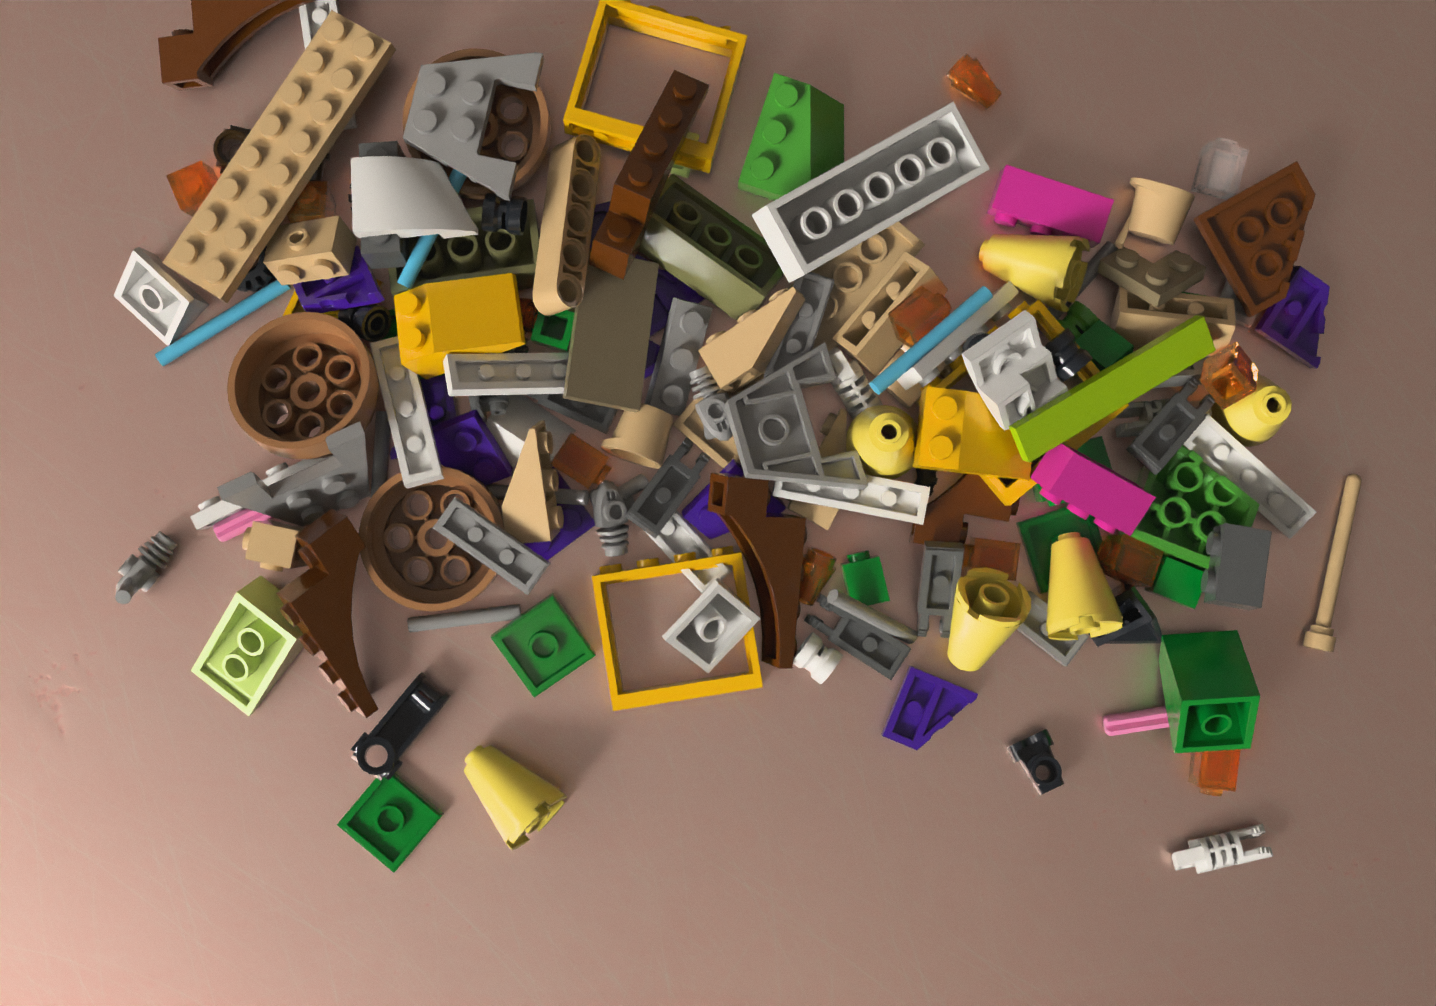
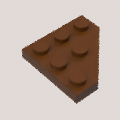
M1297 161L1193 219L1248 318L1287 297L1290 276L1294 262L1297 261L1305 234L1303 230L1316 195Z

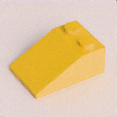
M513 273L426 283L394 295L401 365L425 379L445 373L443 360L446 354L502 353L525 345L517 278Z
M928 386L921 391L913 468L1030 480L1032 461L1029 463L1022 460L1010 429L1003 430L999 426L979 393Z

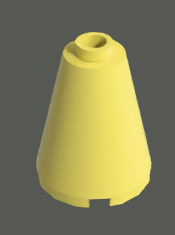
M993 234L990 240L985 239L982 243L979 260L983 262V269L1005 282L1011 281L1017 289L1037 300L1039 299L1051 308L1067 312L1069 308L1065 303L1067 301L1074 303L1082 287L1088 262L1081 261L1082 251L1089 252L1090 245L1088 239L1081 238L1080 236Z
M1243 372L1228 377L1225 381L1220 382L1213 393L1219 398L1211 407V417L1244 447H1252L1267 442L1278 432L1291 412L1292 403L1288 393L1267 377L1257 373Z
M877 405L867 408L854 418L848 428L846 452L858 451L865 475L891 480L906 474L913 467L917 424L908 413L894 406ZM881 432L890 434L893 439L884 438Z
M1078 532L1059 535L1058 541L1051 545L1046 620L1048 638L1053 640H1078V635L1090 633L1092 638L1121 629L1123 627L1122 613L1090 540L1081 537Z
M988 567L973 568L968 570L967 575L961 576L957 582L947 654L949 660L960 670H979L1026 620L1031 610V598L1025 587L1021 583L1016 587L1007 580L1009 575L1002 571Z
M481 745L477 746L464 760L467 763L464 773L506 845L511 850L518 849L530 840L525 835L526 833L530 834L535 830L539 832L562 808L565 803L563 800L567 798L560 789L492 745L485 748Z

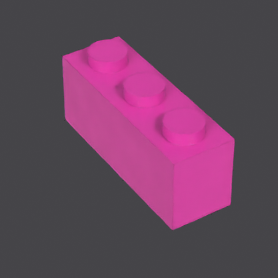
M1005 165L999 173L986 214L995 216L994 221L1007 227L1014 228L1016 224L1031 228L1030 233L1032 235L1080 236L1081 238L1088 239L1090 248H1094L1101 242L1114 200L1010 165Z
M1061 443L1046 452L1030 477L1042 487L1039 492L1040 495L1056 505H1060L1061 501L1064 500L1069 503L1066 507L1068 510L1085 520L1089 515L1095 517L1093 522L1111 534L1118 529L1131 536L1156 498L1137 483L1065 443Z

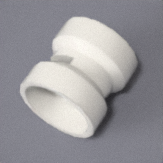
M812 632L798 648L793 664L798 668H806L811 672V677L819 684H822L836 668L843 655L835 648H827L823 645L822 639Z

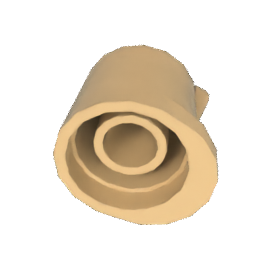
M1131 178L1129 183L1136 189L1132 209L1114 243L1115 247L1123 249L1128 232L1154 242L1174 245L1195 196L1188 191L1143 178Z
M641 403L640 411L636 413L624 410L612 438L603 440L601 449L612 456L630 463L660 469L663 464L674 418L669 413Z

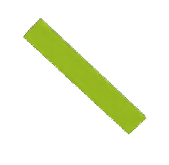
M1193 316L1011 424L1009 429L1022 460L1030 463L1216 351L1204 316Z

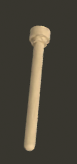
M1350 474L1346 478L1316 623L1311 625L1310 631L1305 632L1303 642L1305 647L1334 652L1336 637H1333L1334 629H1331V623L1362 479L1358 474Z

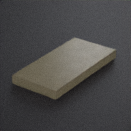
M590 248L584 297L581 304L575 307L563 398L636 413L640 411L659 263L634 258L623 280L589 265Z

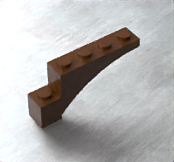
M191 0L193 30L172 31V36L158 38L162 83L178 91L213 87V79L235 51L256 32L278 17L317 0Z
M673 71L614 183L609 210L593 239L589 265L624 280L639 251V246L675 160L708 93L709 84L679 71Z
M711 473L707 511L716 513L735 538L747 562L755 585L762 627L761 661L779 669H793V659L797 652L796 625L801 611L799 592L800 582L804 576L802 559L803 547L807 540L806 518L788 513H766L771 499L769 480L745 478L744 474Z
M963 474L952 486L927 504L923 525L912 523L909 542L924 545L925 541L965 544L968 522H963L964 514L1009 522L1010 515L1016 516L1020 498L1012 505L1005 506L979 475ZM1000 478L1005 485H1007L1010 481L1013 480L1009 478Z
M330 509L295 535L302 547L298 550V553L310 569L276 594L284 604L280 608L282 615L293 627L297 625L303 633L299 640L304 648L312 656L316 654L322 662L318 666L321 674L331 685L335 683L341 691L337 694L340 703L348 712L351 713L355 710L365 718H368L378 710V707L367 689L359 667L353 640L351 616L352 591L360 551L366 546L348 516Z

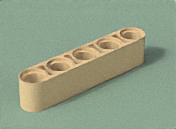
M585 133L556 145L550 155L532 293L536 309L545 316H552L577 307L581 304L584 297L601 159L599 144L595 138Z

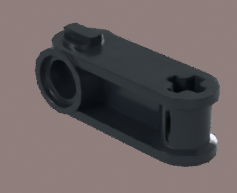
M421 672L368 735L364 732L350 749L354 752L351 758L358 763L363 771L373 775L380 782L384 778L389 781L403 764L400 758L437 715L451 695L448 692H440L426 680V675ZM419 691L423 692L426 696L433 700V702L430 703L427 699H425L422 695L419 694ZM376 745L384 747L388 754L386 762L380 767L370 766L366 759L368 750Z

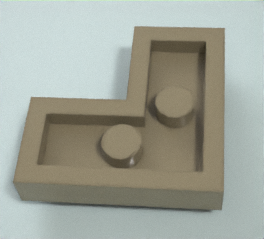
M1123 246V249H1118L1102 258L1097 272L1153 306L1159 307L1202 281L1207 267L1193 260L1190 255L1181 253L1178 250L1152 263L1141 257L1136 251Z

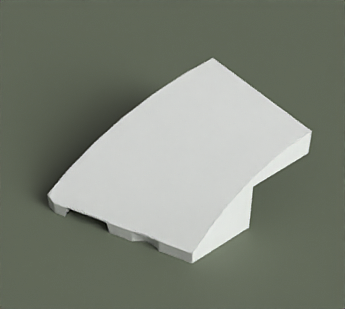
M397 156L351 158L353 234L358 238L397 234L400 238L439 234L444 239L478 235L476 224L469 216L460 196L453 188L449 177L439 162Z
M1026 310L962 353L965 366L977 391L1003 430H1008L1011 424L1068 391L1067 386L1057 378L1051 352L1041 344L1035 317Z

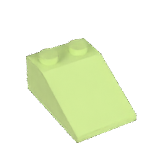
M259 576L236 592L191 670L248 716L255 712L304 647L299 640L303 633L297 625L293 627L280 611V608L284 605L276 594L280 590L263 576Z

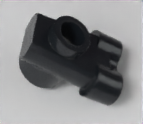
M1047 729L1007 747L1013 763L1019 761L1039 796L1064 784L1061 776V766L1054 758L1050 747L1054 742ZM1038 766H1044L1048 769L1049 775L1047 779L1040 780L1037 778L1036 769Z

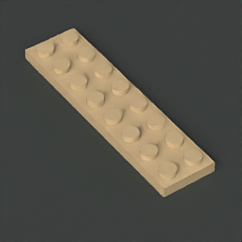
M331 10L162 263L228 304L395 53L396 48L392 43Z
M899 221L811 271L835 280L813 349L824 342L828 351L838 347L839 345L832 338L902 254L906 251L915 257L925 246L919 238ZM765 370L763 374H761L760 376H758L757 378H755L754 380H752L751 382H749L733 394L728 393L729 397H734L735 395L739 394L740 392L744 391L745 389L751 387L752 385L764 379ZM720 390L717 392V394L725 393L726 391ZM703 398L693 400L672 425L723 469L732 459L739 463L740 459L733 436L728 441H720L717 438L710 440L705 438L703 423L695 408V404L703 400Z

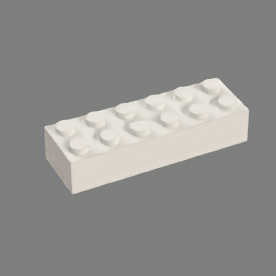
M953 101L767 204L752 214V217L790 283L988 171L990 168Z

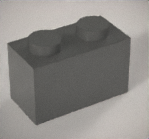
M1229 523L1214 527V532L1211 531L1209 533L1206 543V553L1210 555L1209 568L1204 571L1201 580V591L1205 593L1204 603L1243 610L1262 608L1272 531Z

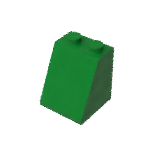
M1238 630L1162 635L1158 662L1174 753L1251 749L1260 693Z

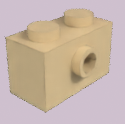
M339 215L279 225L267 244L263 263L281 285H293L301 282L346 276L350 274L357 239Z
M273 520L253 521L252 527H247L243 537L242 548L246 550L245 559L261 562V568L283 572V568L292 569L307 566L298 553V550L302 547L295 537L305 527Z

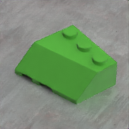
M777 73L773 75L738 181L739 190L772 201L844 162V105L810 84Z
M1182 445L1156 475L1143 465L1136 483L1156 498L1132 535L1129 536L1119 530L1116 539L1160 556L1169 557L1204 572L1206 569L1208 570L1210 555L1206 553L1209 533L1211 531L1214 532V527L1225 523L1252 528L1260 504L1224 475L1220 476L1202 461L1203 458L1196 452L1190 451Z

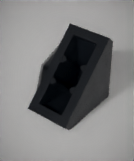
M1121 583L1111 590L1123 616V627L1109 634L1092 637L1091 639L1096 646L1099 647L1103 644L1161 643L1162 632L1158 620L1135 586Z

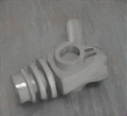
M707 366L690 372V384L697 383L698 385L692 388V392L700 391V393L693 396V399L703 398V400L695 404V408L703 423L705 438L709 440L717 438L720 441H728L733 436L724 406L727 400L730 399L728 393L717 394L722 389L719 386L714 387L717 382L715 379H711L713 375Z
M642 473L619 487L612 481L604 480L596 489L589 491V499L593 506L594 523L596 527H600L597 530V534L600 535V541L604 542L601 547L605 549V556L613 557L628 553L627 545L629 542L625 539L628 538L627 531L629 526L624 525V523L628 522V518L625 515L635 503L633 495L645 489L649 484L647 478Z
M159 531L155 537H151L154 544L147 541L144 543L147 548L143 546L138 548L143 555L137 558L132 554L118 570L123 575L116 585L115 598L118 603L127 604L139 589L147 592L160 576L155 571L156 565L165 569L166 564L161 559L168 562L170 558L166 555V552L173 555V550L177 547V544L171 538Z

